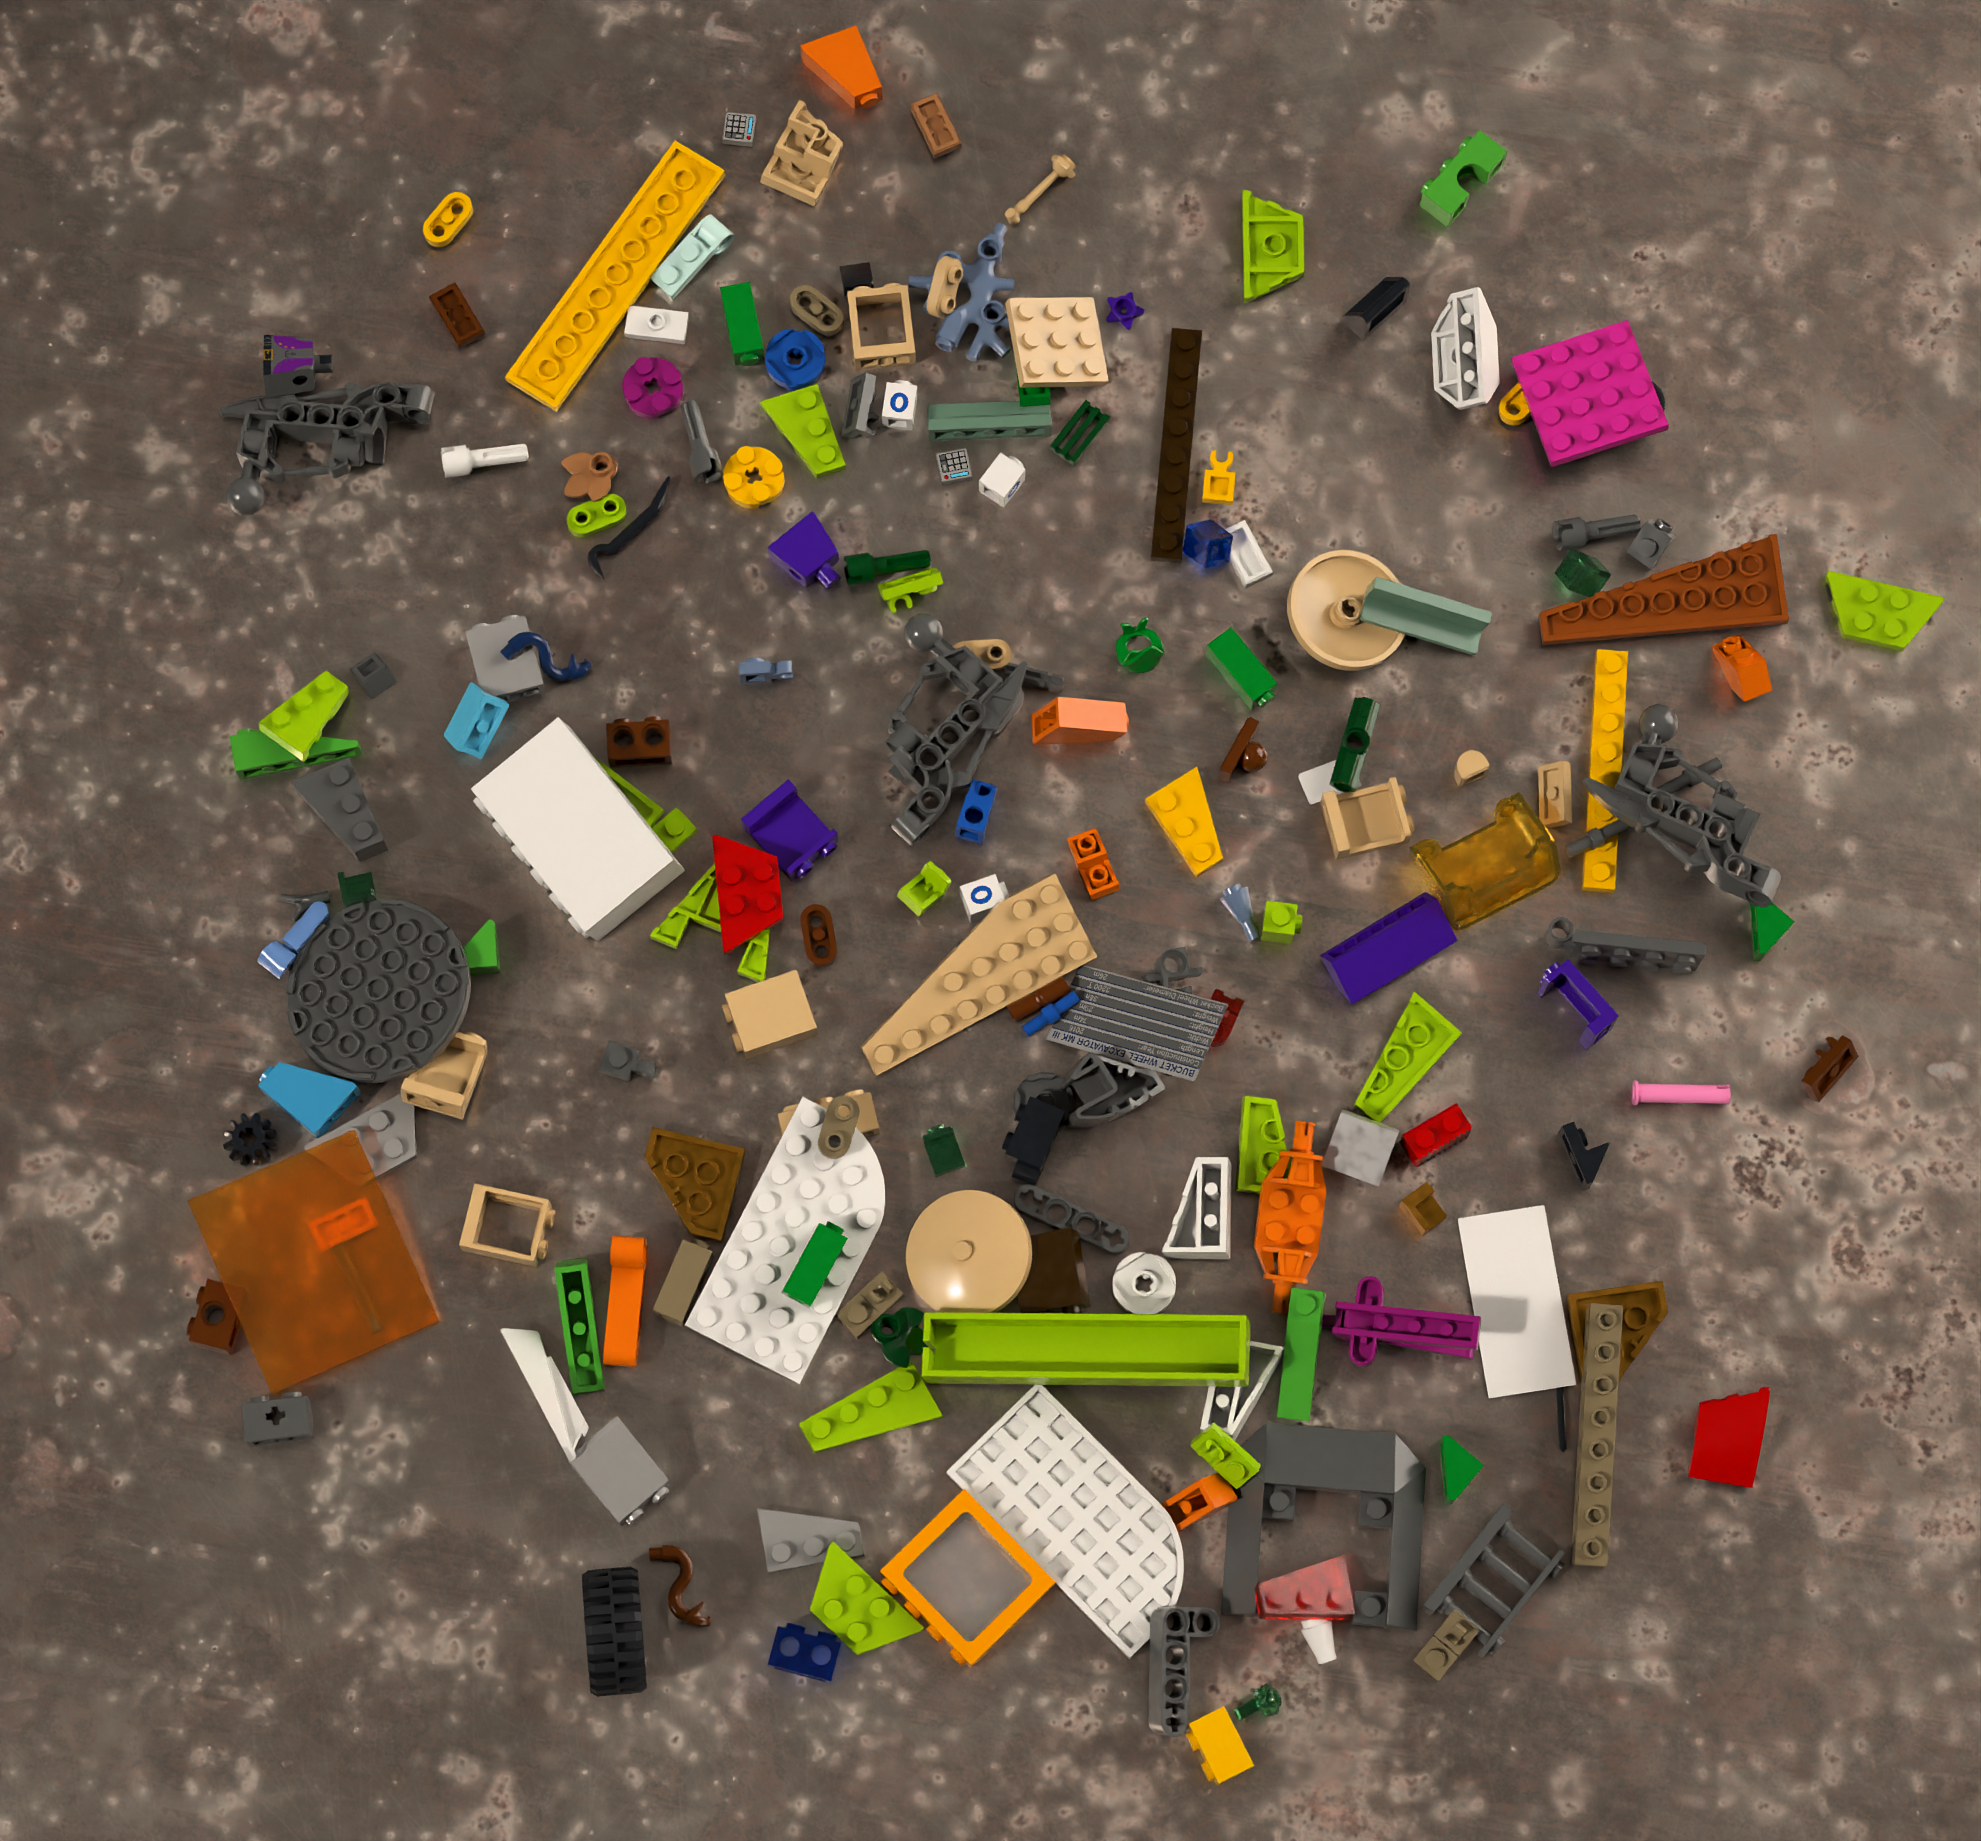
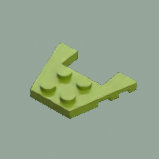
M715 863L688 892L689 894L681 903L670 911L668 917L660 926L652 931L650 935L652 940L677 949L689 921H694L721 932ZM770 928L762 931L761 935L753 940L746 941L749 945L738 967L737 974L756 982L766 980Z

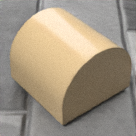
M1475 750L1466 751L1458 758L1454 770V778L1458 786L1463 787L1485 777L1490 765L1482 753Z

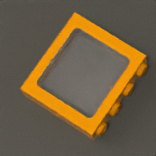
M965 1489L880 1570V1574L884 1578L880 1583L893 1596L898 1592L907 1601L903 1607L916 1620L921 1616L929 1624L926 1628L927 1632L938 1643L944 1639L952 1648L949 1654L960 1666L967 1663L971 1668L1056 1584L1041 1566Z

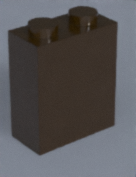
M1069 1227L1031 1235L1032 1263L1027 1280L1018 1293L1020 1312L1081 1314L1082 1308L1091 1307L1079 1232Z

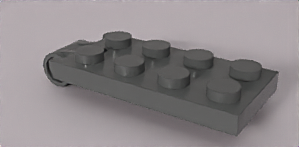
M1564 917L1554 919L1545 934V940L1551 948L1564 950L1566 958H1576L1579 963L1596 964L1597 961L1609 962L1610 966L1620 968L1633 964L1641 965V969L1648 971H1657L1660 967L1672 968V972L1678 974H1689L1691 971H1696L1705 956L1706 943L1584 930H1575L1574 932L1572 922ZM1555 928L1562 929L1567 937L1558 938L1553 934L1552 930Z

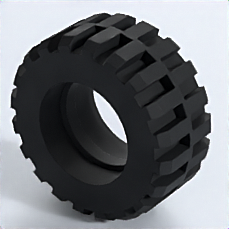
M631 1566L587 1570L582 1574V1591L590 1692L597 1697L641 1693L647 1688L638 1570Z

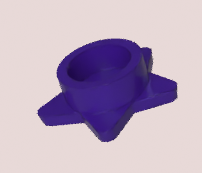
M1132 292L1125 296L1117 298L1108 297L1107 299L1111 308L1106 318L1108 323L1120 322L1129 330L1131 329L1133 318L1144 314V309L1136 305ZM1121 309H1126V313H1122Z

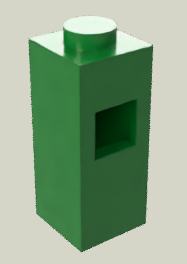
M750 282L720 287L735 365L753 366L759 363V361L765 360Z
M1232 627L1207 644L1205 655L1251 710L1258 705L1262 708L1275 698L1274 693H1276L1277 682Z
M827 1221L826 1225L821 1223L817 1225L781 1292L782 1294L808 1308L811 1307L848 1239L842 1235L844 1232L842 1228Z

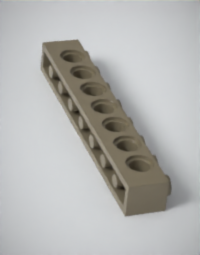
M1590 1303L1586 1306L1570 1563L1572 1566L1608 1567L1623 1306Z

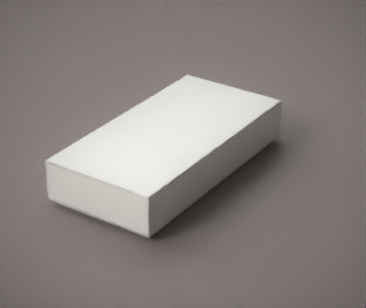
M1245 520L1218 532L1217 537L1245 588L1273 575L1269 563Z

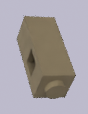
M692 1238L691 1242L682 1240L653 1307L655 1316L685 1327L684 1325L714 1259L713 1252L708 1250L710 1245Z

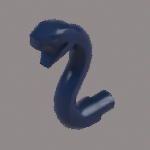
M534 632L518 633L500 651L507 660H510L517 652L520 653L524 647L529 645L536 646L539 651V661L543 672L549 678L557 681L578 679L584 676L592 667L587 659H584L582 663L575 661V656L571 653L568 666L563 669L557 668L552 663L551 648L547 640Z

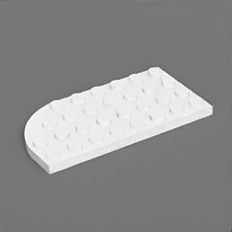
M802 1097L684 1325L797 1384H800L881 1225L885 1208L884 1177L878 1158L870 1143L855 1127L850 1147L844 1156L838 1159H829L823 1156L818 1149V1138L827 1109ZM832 1136L828 1139L831 1147L836 1148L840 1146L838 1137ZM827 1221L842 1228L844 1230L842 1235L848 1239L814 1302L808 1308L781 1292L819 1223L826 1225Z
M1034 1385L946 1472L962 1490L965 1489L1041 1566L1072 1602L1129 1659L1150 1639V1619L1154 1610L1163 1606H1176L1183 1582L1184 1559L1181 1540L1171 1516L1042 1385Z

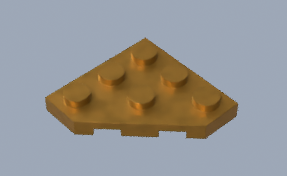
M652 1127L644 1158L692 1236L723 1242L746 1152L745 1148Z
M1663 1281L1566 1295L1581 1383L1586 1306L1590 1303L1623 1306L1619 1367L1620 1381L1625 1371L1638 1356L1652 1333L1668 1313Z

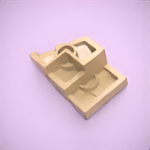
M799 100L788 119L786 129L775 146L772 158L762 173L760 183L815 207L835 166L843 142L827 129V125L821 119L816 120L806 109L807 105L805 102Z

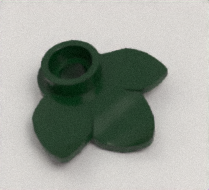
M905 1307L899 1309L893 1315L883 1314L873 1321L871 1326L872 1337L882 1345L883 1356L893 1365L907 1368L910 1362V1355L923 1354V1347H928L923 1342L924 1331L918 1327L921 1324L924 1312L915 1308ZM884 1327L890 1328L892 1334H884L881 1329Z

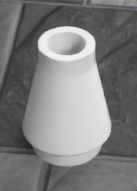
M1326 1613L1301 1620L1303 1628L1300 1630L1316 1656L1318 1664L1336 1659L1332 1621L1327 1619Z

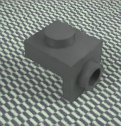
M1660 518L1656 521L1654 519L1646 521L1626 552L1652 569L1669 544L1676 538V535L1671 532L1673 527Z

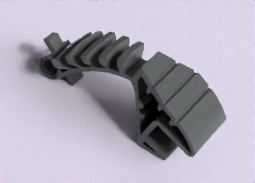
M1186 947L1172 948L1165 951L1154 964L1155 974L1144 975L1142 979L1145 982L1157 983L1159 986L1169 988L1168 982L1199 977L1202 974L1203 967L1189 969ZM1166 958H1171L1177 963V972H1170L1166 969L1164 965ZM1192 986L1175 989L1189 994L1193 993ZM1088 1052L1072 1067L1060 1084L1062 1089L1073 1085L1084 1104L1066 1117L1065 1124L1069 1128H1088L1112 1122L1123 1117L1125 1114H1129L1166 1087L1155 1070L1136 1068L1133 1064H1124L1123 1061H1115Z

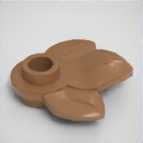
M579 452L565 458L561 464L572 476L564 488V494L571 498H580L588 494L593 502L604 498L611 489L610 479L617 473L618 466L615 458L605 452H598L594 455ZM601 467H607L602 471H598Z

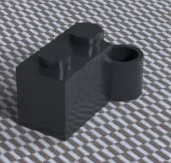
M1031 1096L1027 1104H1020L1014 1121L1019 1123L1014 1133H1007L1002 1145V1149L1006 1151L1005 1158L1016 1162L1011 1177L1030 1185H1037L1045 1162L1064 1121L1065 1110Z

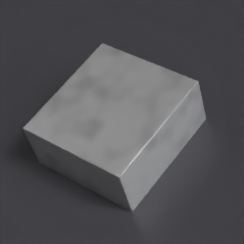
M1342 1109L1322 1166L1379 1187L1399 1129Z

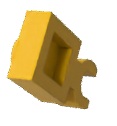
M1212 450L1210 466L1214 470L1205 469L1203 503L1233 504L1236 472H1227L1233 463L1232 452L1228 451L1225 462H1219L1216 459V450Z

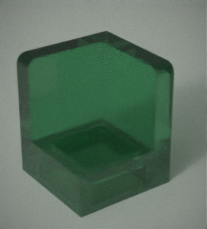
M1572 548L1555 571V575L1568 590L1586 597H1592L1595 593L1600 592L1611 576L1597 558Z
M344 871L337 873L343 903L346 907L361 902L367 903L378 900L371 872L346 877Z

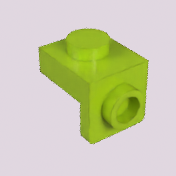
M928 861L920 874L899 890L897 897L920 917L943 898L951 884V879L942 869L938 868L933 862Z

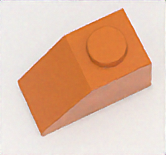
M1215 1473L1196 1481L1161 1505L1169 1513L1177 1531L1180 1532L1221 1511L1237 1501L1238 1497L1231 1484L1219 1473Z

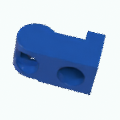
M975 779L972 780L958 818L955 837L983 844L996 797V785Z

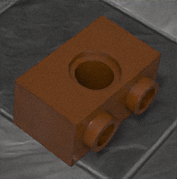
M207 1279L205 1287L201 1286L197 1294L196 1305H199L196 1318L191 1317L188 1323L187 1336H190L189 1341L194 1346L231 1355L249 1297L246 1289ZM215 1309H222L224 1312L222 1320L215 1324L209 1323L210 1313Z

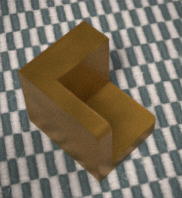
M1425 1182L1402 1199L1399 1205L1422 1236L1447 1217V1214L1433 1198L1435 1191L1428 1182Z

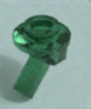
M1266 1683L1253 1691L1254 1699L1234 1709L1239 1720L1259 1710L1264 1717L1274 1716L1278 1714L1282 1700L1278 1690Z

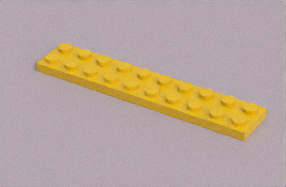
M675 140L505 376L506 381L557 412L626 316L628 308L633 306L651 281L650 278L665 261L726 176L725 170Z

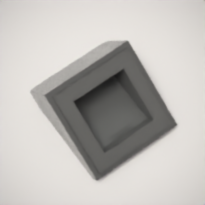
M375 652L350 669L371 699L396 683L389 668Z

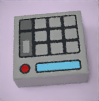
M726 112L723 144L753 147L756 115Z
M966 448L936 454L942 486L972 480Z

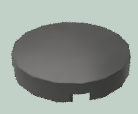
M1039 1072L1030 1075L1023 1080L1014 1093V1113L1016 1115L1021 1103L1027 1104L1030 1096L1065 1110V1118L1059 1130L1061 1132L1067 1127L1065 1124L1066 1117L1075 1111L1076 1097L1071 1086L1062 1089L1060 1084L1064 1079L1054 1073Z

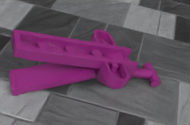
M1372 1276L1365 1277L1358 1283L1355 1303L1336 1301V1315H1323L1322 1327L1333 1328L1332 1334L1337 1340L1350 1342L1349 1356L1353 1363L1359 1367L1372 1365L1376 1359L1378 1343L1469 1360L1473 1359L1474 1350H1478L1481 1327L1480 1316L1383 1306L1384 1287L1380 1280Z

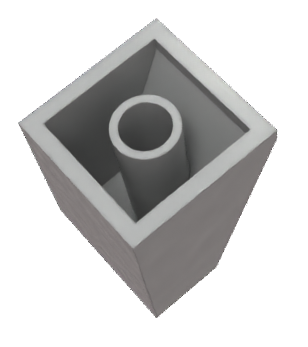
M615 1417L575 1451L576 1457L573 1461L570 1462L567 1458L575 1472L621 1526L626 1522L629 1525L635 1523L644 1514L642 1509L651 1501L654 1504L658 1503L670 1492L667 1489L671 1485L670 1480L618 1417Z

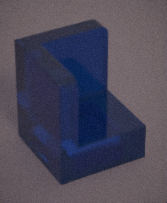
M1211 519L1188 524L1183 552L1204 569L1229 563L1233 535Z

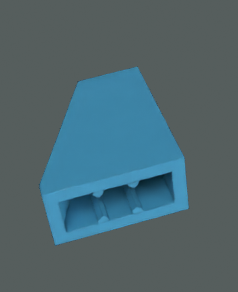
M279 1062L275 1067H268L261 1075V1082L258 1085L268 1098L316 1139L323 1136L361 1094L359 1088L353 1082Z

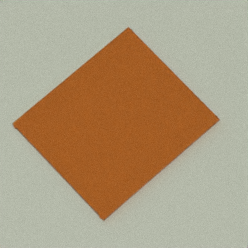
M355 1130L348 1131L341 1136L200 1196L192 1197L187 1201L272 1395L439 1322Z

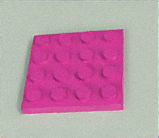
M1628 320L1511 357L1514 371L1551 467L1666 431L1669 428L1668 421Z

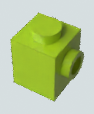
M1266 901L1261 940L1292 944L1294 933L1300 934L1303 915L1297 914L1298 905Z

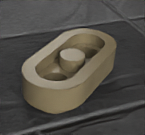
M802 285L793 290L790 296V305L795 315L824 336H833L841 331L844 325V316L842 310L836 304L809 285ZM803 301L811 303L808 307H802L800 304ZM826 319L834 320L832 325H825L823 322Z
M842 1095L834 1098L827 1108L818 1138V1149L826 1158H841L850 1147L860 1110L857 1102L849 1096ZM840 1106L848 1107L850 1113L847 1117H841L838 1114ZM832 1136L838 1137L840 1146L836 1148L831 1147L828 1139Z

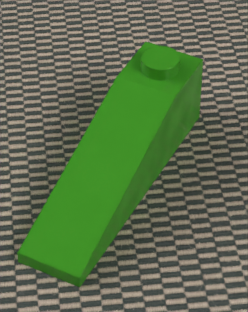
M243 729L238 731L237 735L229 736L235 771L240 780L343 760L348 757L363 756L359 742L356 740L320 737L317 743L314 742L309 749V755L303 762L260 730Z
M588 1257L556 1261L554 1269L572 1394L604 1390Z
M1291 1288L1278 1418L1310 1422L1326 1293L1323 1291Z

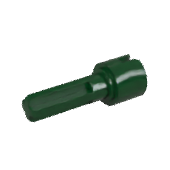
M928 550L875 558L867 552L848 555L843 558L847 563L844 567L848 586L873 583L876 576L927 568L931 565V557Z

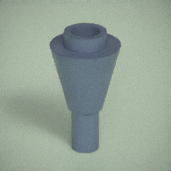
M1240 883L1223 890L1224 897L1219 900L1237 922L1241 923L1249 942L1261 937L1252 919L1253 912L1248 886L1241 888Z

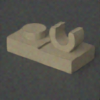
M881 1271L835 1314V1317L858 1339L872 1326L873 1321L885 1314L904 1294Z
M1454 1609L1413 1661L1439 1681L1481 1629L1458 1610Z

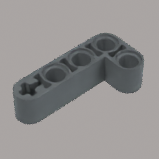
M1163 1606L1158 1607L1151 1615L1148 1721L1149 1727L1157 1735L1177 1737L1185 1733L1188 1728L1190 1637H1210L1218 1631L1220 1618L1212 1608ZM1170 1613L1174 1619L1171 1629L1166 1624V1619ZM1201 1614L1204 1619L1203 1627L1199 1630L1196 1621L1198 1616ZM1169 1647L1173 1650L1171 1662H1168L1166 1659V1651ZM1170 1680L1173 1685V1690L1171 1694L1168 1696L1165 1691L1166 1683ZM1172 1703V1707H1166L1165 1704ZM1171 1718V1724L1166 1725V1719Z

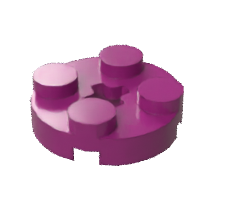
M641 357L637 359L635 364L627 370L622 382L624 398L629 408L638 416L647 419L661 418L660 415L676 410L684 394L680 371L672 363L661 358ZM652 382H657L661 390L648 394V388L645 386Z

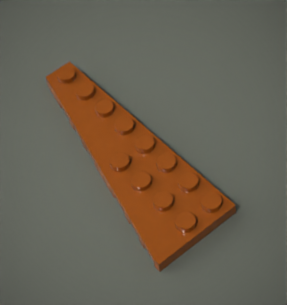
M1771 534L1767 538L1752 543L1741 544L1740 547L1725 552L1714 553L1708 558L1693 563L1691 561L1652 574L1650 577L1636 582L1625 583L1621 587L1606 592L1595 593L1594 596L1577 602L1572 601L1539 613L1542 645L1787 624L1789 615L1777 534Z

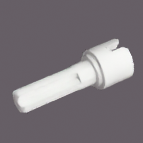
M517 444L470 450L469 447L466 448V445L441 448L445 478L470 475L472 468L527 461L526 444Z

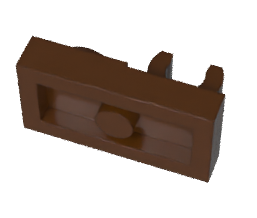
M1843 1035L1838 1041L1833 1037L1826 1038L1831 1049L1828 1052H1823L1820 1049L1815 1051L1819 1061L1807 1070L1804 1078L1801 1080L1808 1096L1818 1103L1859 1057L1852 1041Z

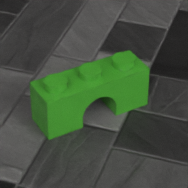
M1480 130L1473 138L1470 136L1465 138L1458 148L1460 152L1454 159L1449 157L1441 166L1439 176L1435 180L1430 178L1420 191L1422 193L1420 206L1446 227H1449L1468 203L1470 194L1459 185L1458 180L1471 176L1486 185L1505 163L1508 151Z

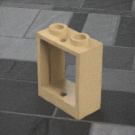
M889 283L881 288L859 286L852 291H847L855 370L916 364L908 285ZM901 301L906 342L861 347L856 306Z
M474 1184L459 1246L464 1252L537 1267L539 1259L544 1260L548 1241L544 1240L546 1229H551L553 1226L556 1211L551 1209L552 1205L548 1199ZM488 1200L540 1211L529 1254L478 1243Z

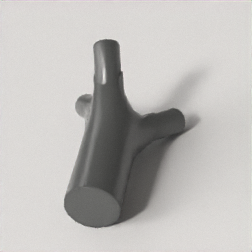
M328 891L304 896L280 895V900L296 904L297 909L291 918L293 921H297L300 915L314 902L330 903Z

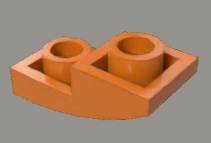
M1094 828L1067 838L1071 854L1090 900L1093 901L1119 891V882L1110 865L1106 849L1097 829Z

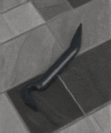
M667 476L647 509L609 544H598L589 551V566L602 580L604 576L597 557L600 554L607 556L616 554L661 512L669 489L670 476Z

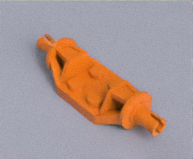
M1295 1121L1293 1149L1279 1151L1280 1157L1261 1182L1253 1245L1265 1273L1263 1279L1272 1280V1283H1275L1271 1312L1288 1314L1291 1288L1297 1286V1283L1307 1284L1308 1279L1305 1278L1319 1251L1326 1186L1320 1163L1323 1162V1156L1314 1155V1152H1311L1314 1127L1316 1123ZM1292 1158L1293 1161L1288 1179H1283L1289 1160ZM1273 1252L1278 1253V1275H1275Z

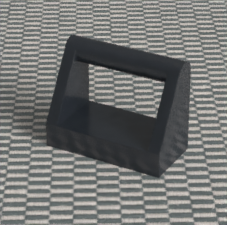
M1385 277L1343 316L1342 321L1364 341L1406 303L1410 283L1404 277Z

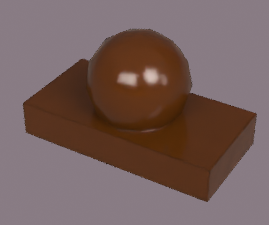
M1252 717L1247 718L1220 767V779L1229 783L1239 764L1244 770L1250 772L1258 771L1266 765L1268 755L1265 747L1258 742L1252 741L1258 731L1259 721Z

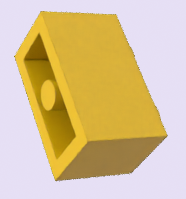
M1224 1706L1188 1724L1190 1732L1185 1734L1194 1752L1200 1750L1205 1760L1200 1765L1209 1782L1215 1780L1218 1786L1254 1767Z

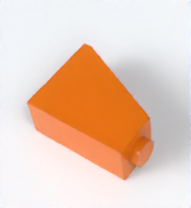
M856 25L800 45L803 63L852 108H870L880 100H883L882 85Z
M1057 697L1031 715L1034 745L1111 742L1126 734L1129 726L1126 706L1122 702Z

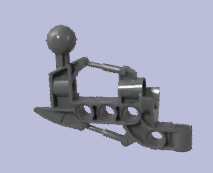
M348 382L345 384V388L323 391L320 394L297 398L294 394L266 397L264 395L241 400L221 408L219 411L222 416L244 418L236 450L243 468L241 477L230 483L226 490V502L229 508L242 516L253 515L261 510L265 502V491L258 483L259 477L267 481L270 479L276 483L284 482L286 476L296 475L314 476L329 474L332 478H338L350 473L351 466H363L364 461L369 464L384 465L388 422H406L416 425L427 424L430 419L435 392L430 387L421 384L407 385L385 382L372 384L362 389L354 382ZM348 397L343 405L309 402ZM279 438L332 443V457H328L327 465L283 470L282 466L274 460Z
M917 614L910 618L904 628V637L908 645L919 652L931 651L936 658L920 667V676L911 691L906 694L897 710L890 714L888 733L891 736L885 741L886 745L893 752L888 759L894 766L888 773L917 794L895 821L889 824L911 846H914L943 814L950 802L951 792L970 787L971 778L983 756L982 752L991 734L998 730L999 725L1008 715L1019 695L1027 668V663L1025 661L1021 662L1003 682V679L968 647L963 646L955 649L943 638L941 623L930 614ZM947 677L967 697L930 736L927 734L923 735L908 723L904 714L915 699V694L924 680ZM972 710L977 712L980 717L976 721L969 722L964 719L963 714L966 711ZM951 732L956 734L959 739L953 744H947L941 737L945 733ZM978 732H985L965 771L951 770L949 762ZM929 754L935 756L937 762L933 766H925L920 759L924 755ZM928 797H933L938 800L939 805L935 809H927L923 806L922 802Z
M1655 704L1649 706L1640 715L1639 729L1643 735L1641 743H1634L1614 789L1588 777L1583 780V785L1615 817L1635 828L1638 833L1647 831L1665 846L1664 848L1685 863V870L1688 873L1704 872L1707 878L1724 892L1747 900L1755 906L1768 907L1771 905L1781 880V875L1776 869L1762 865L1742 855L1760 813L1744 808L1745 804L1736 801L1738 793L1728 781L1719 782L1706 772L1700 771L1682 759L1683 753L1681 750L1667 748V745H1660L1663 742L1669 741L1677 733L1678 717L1675 711L1666 705ZM1679 764L1696 775V778L1713 788L1715 792L1709 810L1651 786L1657 770L1676 767ZM1653 807L1659 809L1661 812H1657L1653 809ZM1682 820L1688 822L1690 825L1683 823ZM1711 833L1717 835L1719 838L1714 837L1713 835H1711ZM1662 835L1696 849V853L1691 856L1688 855L1671 840L1668 841ZM1730 871L1735 872L1738 876L1733 875Z

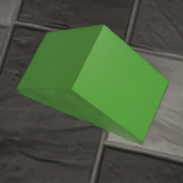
M489 919L464 946L471 976L500 973L498 930L495 922Z

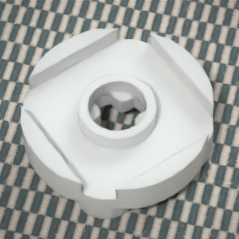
M1137 1252L1127 1256L1118 1264L1112 1279V1292L1116 1302L1124 1311L1130 1314H1159L1170 1305L1176 1291V1276L1171 1265L1163 1257L1145 1254L1146 1252ZM1139 1277H1142L1144 1280L1150 1278L1153 1282L1150 1285L1151 1291L1147 1293L1144 1290L1138 1291L1136 1289L1139 1284L1137 1279Z

